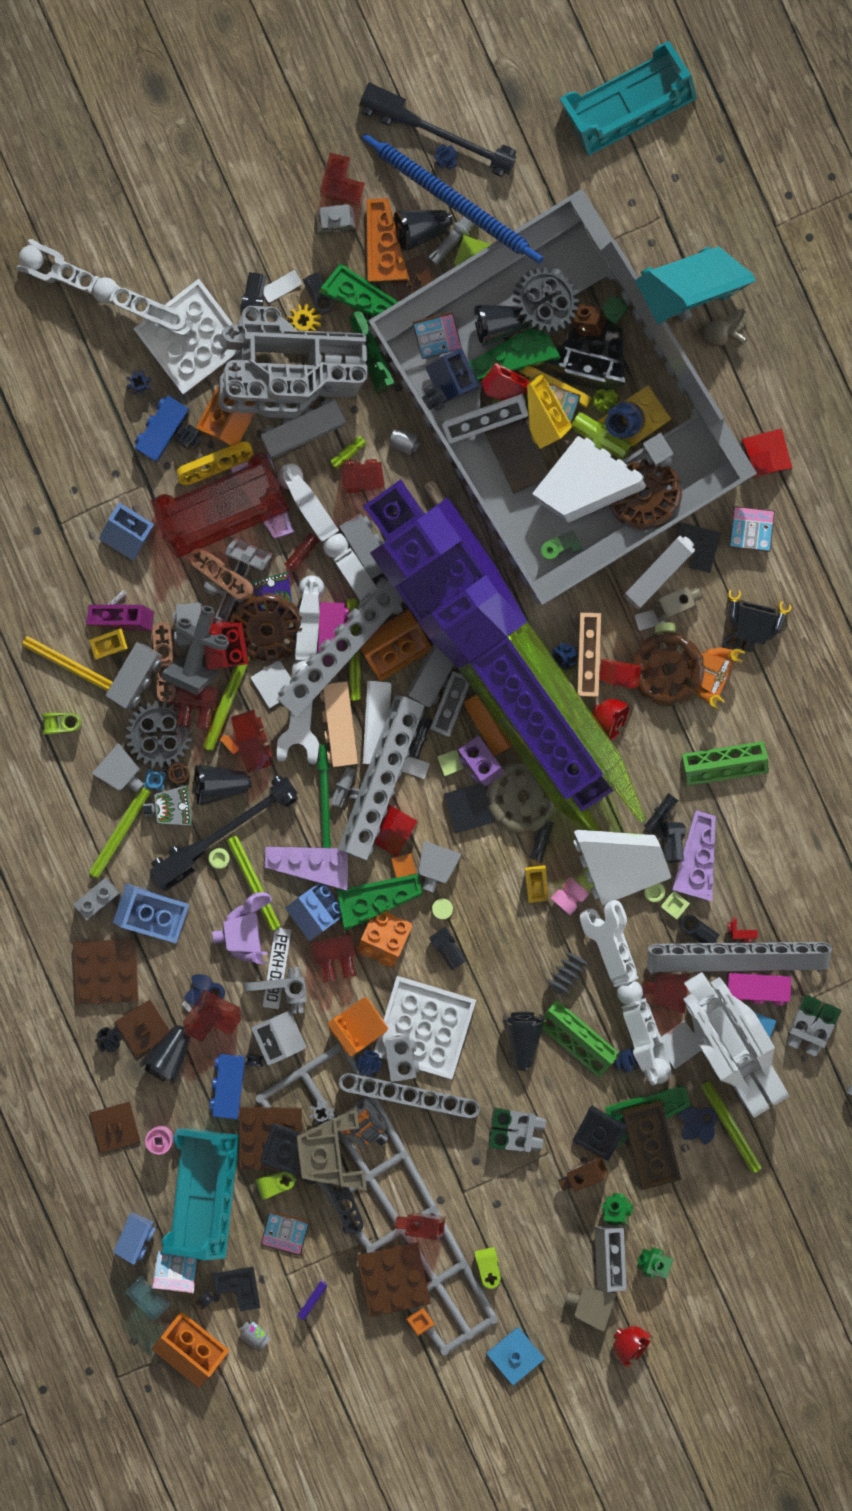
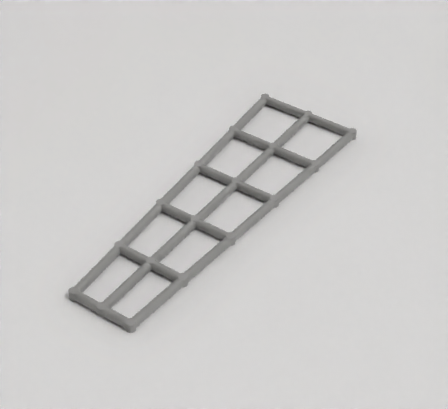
M341 1043L257 1095L256 1101L261 1107H271L266 1099L301 1078L315 1101L319 1100L321 1104L325 1105V1099L308 1072L343 1051ZM343 1051L355 1075L365 1076L359 1072L360 1068H357L355 1055L350 1057L349 1054ZM366 1081L363 1084V1089L366 1093H371L373 1088L369 1081ZM368 1097L385 1118L386 1131L398 1154L370 1171L351 1140L339 1132L338 1137L359 1170H365L366 1183L373 1190L396 1229L372 1244L362 1230L355 1234V1236L367 1253L379 1250L400 1235L406 1244L414 1243L415 1241L408 1230L433 1216L458 1262L436 1276L420 1250L424 1272L430 1280L427 1282L428 1292L435 1288L463 1332L462 1335L445 1345L433 1327L426 1331L441 1354L447 1355L455 1348L497 1323L498 1318L379 1099ZM322 1108V1112L325 1116H327V1114L325 1113L326 1109ZM330 1112L329 1115L336 1118L334 1113ZM400 1161H403L428 1207L404 1224L375 1180V1177ZM317 1182L337 1210L327 1183ZM350 1187L352 1192L357 1190V1188ZM340 1203L341 1207H342L344 1210H347V1209L344 1207V1205H343L342 1203ZM350 1214L344 1215L345 1218H347L348 1216H350L351 1218V1224H349V1226H354V1228L357 1229L358 1224L355 1222ZM460 1271H463L488 1317L471 1329L441 1284ZM414 1307V1308H410L409 1310H410V1311L412 1312V1314H413V1313H415L416 1311H418L419 1308H418V1307Z

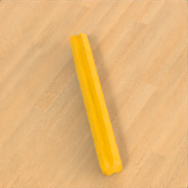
M28 636L22 642L23 647L107 692L113 683Z

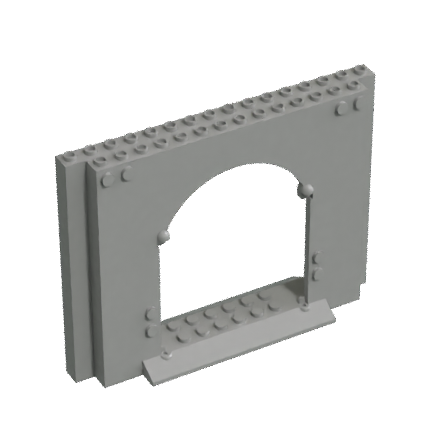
M580 189L514 230L515 233L527 240L531 249L544 257L540 264L525 254H516L501 242L496 241L370 319L371 326L368 327L373 337L376 338L378 336L382 343L379 347L386 358L389 356L392 358L393 361L390 362V365L395 373L403 376L404 379L400 381L408 393L412 391L414 397L411 399L417 409H423L425 412L422 417L429 428L434 427L436 430L433 435L440 446L444 444L447 448L444 453L451 463L455 461L458 466L455 468V471L462 481L466 479L469 484L466 486V489L472 498L477 497L479 503L476 505L483 516L488 515L490 521L487 523L494 534L499 533L501 538L498 541L503 550L510 551L512 556L509 559L514 568L521 569L523 574L519 576L525 586L530 585L533 592L530 594L536 604L541 602L542 605H545L757 474L666 322L657 324L635 282L638 276L616 240H613L583 189ZM538 267L541 271L544 267H547L548 272H550L551 269L555 268L556 275L562 272V279L569 277L567 284H574L571 291H577L576 295L605 277L609 280H616L623 291L621 297L627 306L631 304L634 309L632 310V315L638 324L642 322L644 325L643 333L648 341L653 340L655 343L654 351L659 359H665L666 364L664 367L668 374L676 377L675 385L681 394L685 393L694 407L691 411L692 418L663 435L674 453L672 463L668 466L679 476L681 481L679 486L682 488V500L679 508L675 509L672 513L673 517L659 527L652 526L648 527V530H637L628 527L625 522L621 523L613 515L610 505H607L568 523L536 501L532 493L542 481L513 494L485 432L449 444L442 426L446 420L481 408L482 381L479 382L475 376L479 389L445 403V407L439 411H436L434 408L429 410L422 399V396L425 395L424 389L430 385L433 386L425 366L451 352L422 359L412 322L453 311L461 346L469 362L504 343L505 339L508 338L506 337L488 346H482L475 328V322H477L478 315L474 316L475 305L516 306L518 303L512 301L517 296L513 294V291L517 288L515 285L518 281H521L520 278L526 275L529 270L533 272ZM545 284L546 288L552 291L551 286ZM556 292L549 298L541 300L538 304L531 306V309H535L544 302L550 301L553 297L560 295V293ZM529 293V297L535 300V296ZM539 311L541 316L545 315L543 311ZM642 448L622 461L626 465L631 462H641L642 459H646L644 456L646 451ZM644 469L638 471L641 475L645 474ZM658 472L655 475L659 477L661 473ZM665 486V489L670 490L671 486ZM642 490L639 496L642 498L647 497L650 494V490ZM664 501L661 507L666 509L668 503ZM630 510L628 513V515L631 517L634 514L632 510ZM653 514L650 516L645 515L646 519L653 518ZM571 530L574 531L582 550L574 553L573 549L570 548L560 553L556 559L548 560L544 558L541 553V547L545 542Z

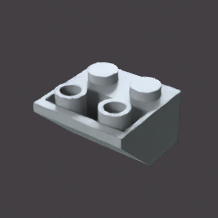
M291 1010L251 1027L268 1066L307 1048L291 1014Z

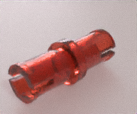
M310 532L300 546L294 548L295 552L284 565L295 572L305 558L308 559V554L320 540Z

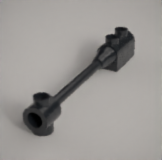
M370 82L368 83L359 103V107L362 108V114L372 117L374 113L381 117L380 122L391 126L393 122L395 124L400 123L416 128L419 127L491 160L490 167L493 168V174L499 177H503L504 174H510L517 158L515 156L517 151L513 148L502 145L501 148H497L495 153L422 120L418 115L405 108V98Z
M282 776L275 777L271 781L273 785L270 787L271 795L205 840H200L181 849L179 846H174L168 851L169 857L164 860L159 857L152 861L151 865L153 868L150 869V872L160 888L166 892L199 870L195 861L210 848L209 846L278 800L280 805L283 804L284 807L293 805L298 800V792L287 776L285 778H282Z

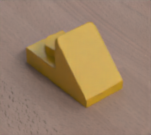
M122 629L89 640L95 660L127 651Z
M546 866L525 868L528 903L549 901Z

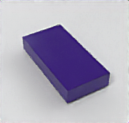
M322 1279L298 1312L297 1316L302 1320L306 1319L327 1287V1283Z

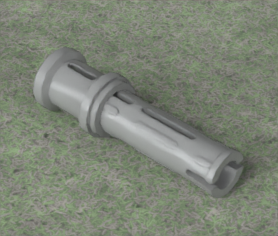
M463 217L454 224L452 232L428 257L438 266L464 235H470L469 232L475 224L466 219V217Z

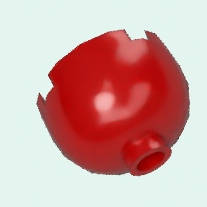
M608 699L600 705L597 704L591 714L594 716L593 727L595 731L603 738L613 741L620 733L617 729L620 726L624 727L630 712L629 704L618 699Z
M629 1326L624 1330L620 1328L613 1336L615 1339L613 1344L615 1358L624 1367L628 1368L632 1365L630 1360L633 1358L638 1359L651 1342L649 1339L653 1338V1336L638 1326Z

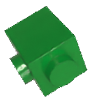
M611 295L602 307L607 323L612 326H616L628 309L625 306L624 300L619 296L613 297Z

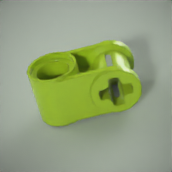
M75 713L41 714V717L44 718L43 735L75 732L82 726L81 717ZM73 716L77 722L75 727L69 728L67 720Z
M280 1171L260 1177L255 1182L263 1200L291 1189L295 1185L297 1177L294 1174ZM284 1175L291 1177L292 1180L289 1182V1185L286 1182H282Z
M495 1247L474 1251L483 1285L489 1289L497 1287L500 1283L501 1275ZM489 1273H492L493 1276H497V1279L494 1280V1284H491L490 1281H486V1278H488Z

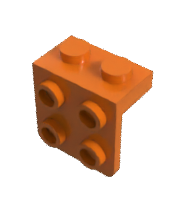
M388 912L369 920L356 951L364 957L379 961L384 966L394 968L410 933L412 924Z
M367 997L360 999L340 1015L327 1022L331 1034L338 1038L341 1048L350 1057L388 1031V1026Z

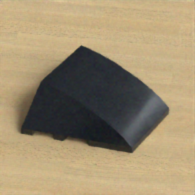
M605 324L600 337L577 334L574 328L566 341L556 349L561 359L545 362V365L565 382L597 390L604 389L605 391L625 385L622 328Z

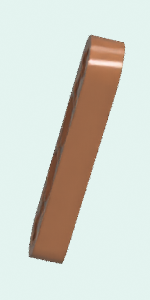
M194 549L191 552L190 563L232 596L243 600L252 596V584L205 549ZM200 555V558L206 561V563L200 562L198 556ZM215 563L217 565V572L212 574L211 566ZM227 574H230L232 577L229 585L225 582ZM236 586H242V587H243V590H244V594H242L243 591H242L240 588L236 587Z
M161 622L157 623L153 628V647L156 652L161 647H167L169 649V656L164 659L161 658L160 661L162 663L155 672L156 688L159 700L170 703L176 698V686L173 684L168 685V690L172 692V695L169 696V699L165 700V697L161 696V692L165 691L164 685L160 686V682L167 683V681L161 679L159 672L162 668H168L174 662L172 631L168 624ZM161 626L168 630V633L164 634V640H169V644L161 643L157 645V641H161V636L156 632L160 630Z

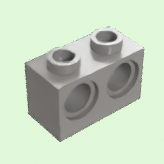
M104 878L73 905L86 920H89L116 898L120 892L108 878Z
M410 1035L386 1038L385 1047L391 1082L416 1078V1073L420 1071L418 1060L413 1058V1052H416L415 1040H410ZM397 1043H404L407 1050L404 1053L397 1052L395 1050ZM401 1063H407L410 1066V1071L408 1073H401L398 1066Z

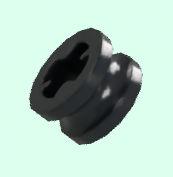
M728 634L724 637L722 642L723 648L730 649V645L727 646L726 641H729L732 637L738 643L732 650L740 649L741 639H738L736 634Z
M246 1054L248 1061L245 1062V1065L264 1066L262 1063L264 1056Z
M207 1290L195 1303L200 1304V1309L203 1310L214 1300L215 1296H211L210 1291Z

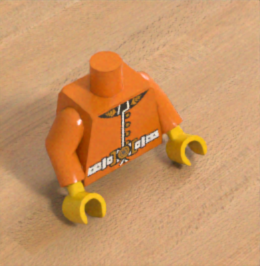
M721 647L708 649L705 653H701L702 666L704 665V678L701 686H698L696 689V695L699 699L711 704L716 710H720L716 706L718 701L725 702L719 695L734 662H743L738 659V654H745L742 650ZM688 660L689 667L693 668V660Z

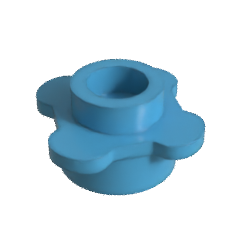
M152 769L147 770L144 787L146 789L154 788L157 791H162L164 789L163 781L166 778V773L164 771L154 772Z

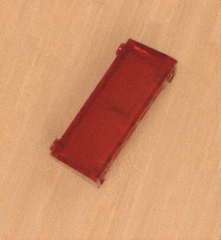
M265 452L252 455L248 460V467L176 498H173L171 495L161 494L151 500L163 540L177 559L190 554L194 549L204 548L290 511L275 471Z

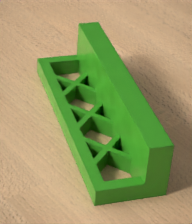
M764 741L682 754L687 786L769 773ZM761 749L762 754H750L752 750ZM732 753L740 754L739 758H732L729 756ZM713 756H717L720 758L718 761L714 762L709 760V758ZM696 759L700 761L695 765L688 764V760Z
M558 1000L543 1015L544 1021L549 1018L555 1027H550L544 1022L542 1030L597 1077H600L618 1057L617 1053L619 1052ZM561 1033H566L570 1036V1040H565ZM577 1047L584 1048L586 1050V1054L580 1053ZM593 1060H598L603 1067L599 1069L594 1065Z

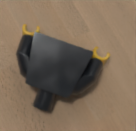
M730 590L728 598L731 602H729L728 620L731 629L737 632L736 637L743 640L742 650L753 652L755 643L763 645L767 640H772L782 631L786 620L785 614L791 610V605H788L785 611L781 607L782 601L777 606V609L740 600V590L738 597L733 598Z

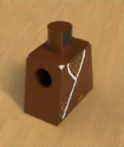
M596 1156L570 1168L567 1171V1176L559 1179L558 1182L563 1191L573 1187L574 1191L577 1192L605 1180L609 1173L602 1158ZM577 1175H582L584 1179L578 1178Z

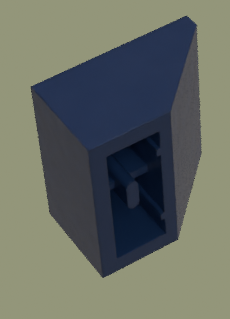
M462 348L442 356L425 366L433 387L437 388L440 386L447 398L443 404L479 389Z

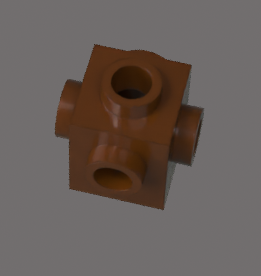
M579 305L577 312L574 313L576 317L572 320L577 334L600 337L607 322L603 309L592 305Z

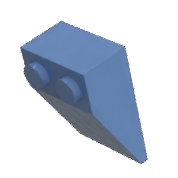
M126 883L113 923L124 929L177 943L190 904Z

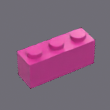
M320 602L318 652L321 650L319 648L326 639L330 640L335 635L333 631L341 623L344 625L345 620H349L347 617L349 608H345V603ZM343 639L339 640L336 644L338 651L344 650ZM330 655L323 657L322 663L324 666H329L332 663Z
M727 973V987L731 994L742 1003L743 999L752 1000V1004H764V1000L772 1001V1005H785V1002H790L791 977Z

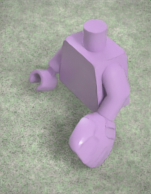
M258 892L249 896L245 900L244 905L238 906L227 915L226 921L223 922L224 930L212 932L214 944L226 942L227 951H230L232 956L244 962L267 964V962L262 961V955L268 953L261 952L257 912L255 911L271 903V896L265 892Z

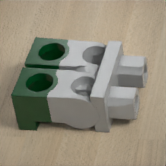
M803 993L800 1005L788 1031L790 1033L788 1045L798 1049L802 1039L807 1040L809 1044L805 1052L817 1056L821 1048H825L842 1010Z
M493 1107L491 1126L511 1129V1131L490 1128L488 1147L524 1152L542 1150L543 1138L533 1137L534 1129L545 1131L546 1119L537 1117L534 1113Z

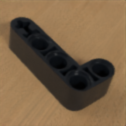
M302 1178V1180L307 1184H315L318 1182ZM327 1183L345 1229L351 1234H358L363 1229L364 1221L350 1187H344L342 1190L337 1191L333 1188L332 1183ZM342 1200H350L352 1207L349 1210H344L340 1205ZM354 1210L356 1213L353 1214V1218L355 1221L360 1222L357 1229L354 1226H349L351 1224L350 1216L347 1218L344 1216L351 1214Z

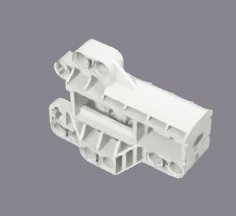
M701 972L684 982L690 995L683 1000L692 1016L696 1041L718 1078L723 1082L733 1085L744 1106L752 1117L755 1118L770 1109V1104L775 1106L790 1097L771 1065L775 1047L752 1009L734 997L720 977L710 982L711 987Z

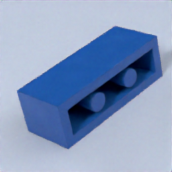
M170 396L160 400L156 407L158 412L155 416H150L145 424L147 429L144 434L140 433L134 442L137 451L158 463L190 412L189 408Z
M221 1053L220 1058L216 1057L214 1070H218L217 1078H213L212 1083L215 1099H211L209 1111H213L214 1117L238 1119L246 1056Z

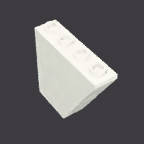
M577 436L532 494L537 502L569 523L643 490L646 487L643 481L644 477L636 470L630 471L627 469L628 466L620 459H617V461L612 459L611 454L605 449H597L595 443L590 439L585 438L584 440Z
M679 536L623 597L639 610L695 551L692 548L694 544L686 536L684 538Z
M587 830L574 831L576 840L573 841L577 852H582V856H579L583 868H588L585 874L589 884L593 883L594 885L591 891L595 899L599 898L602 906L610 901L618 900L672 878L661 846L655 835Z

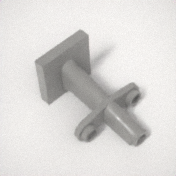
M236 537L225 552L226 555L238 560L235 572L245 579L251 566L263 571L273 556L272 553ZM206 581L204 584L205 592L211 595H216V593L224 595L214 621L216 623L227 622L235 602L241 603L244 600L235 598L215 582Z

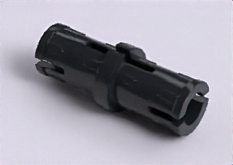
M424 717L418 722L416 736L409 747L408 756H413L415 759H419L423 744L427 742L428 738L426 736L432 720L426 719L423 726Z
M667 793L658 808H654L655 812L644 827L655 834L660 823L664 819H668V814L679 800Z
M547 820L538 831L537 837H534L535 844L530 859L535 860L539 852L537 857L539 862L543 861L546 846L550 844L549 837L554 822L549 821L545 829Z

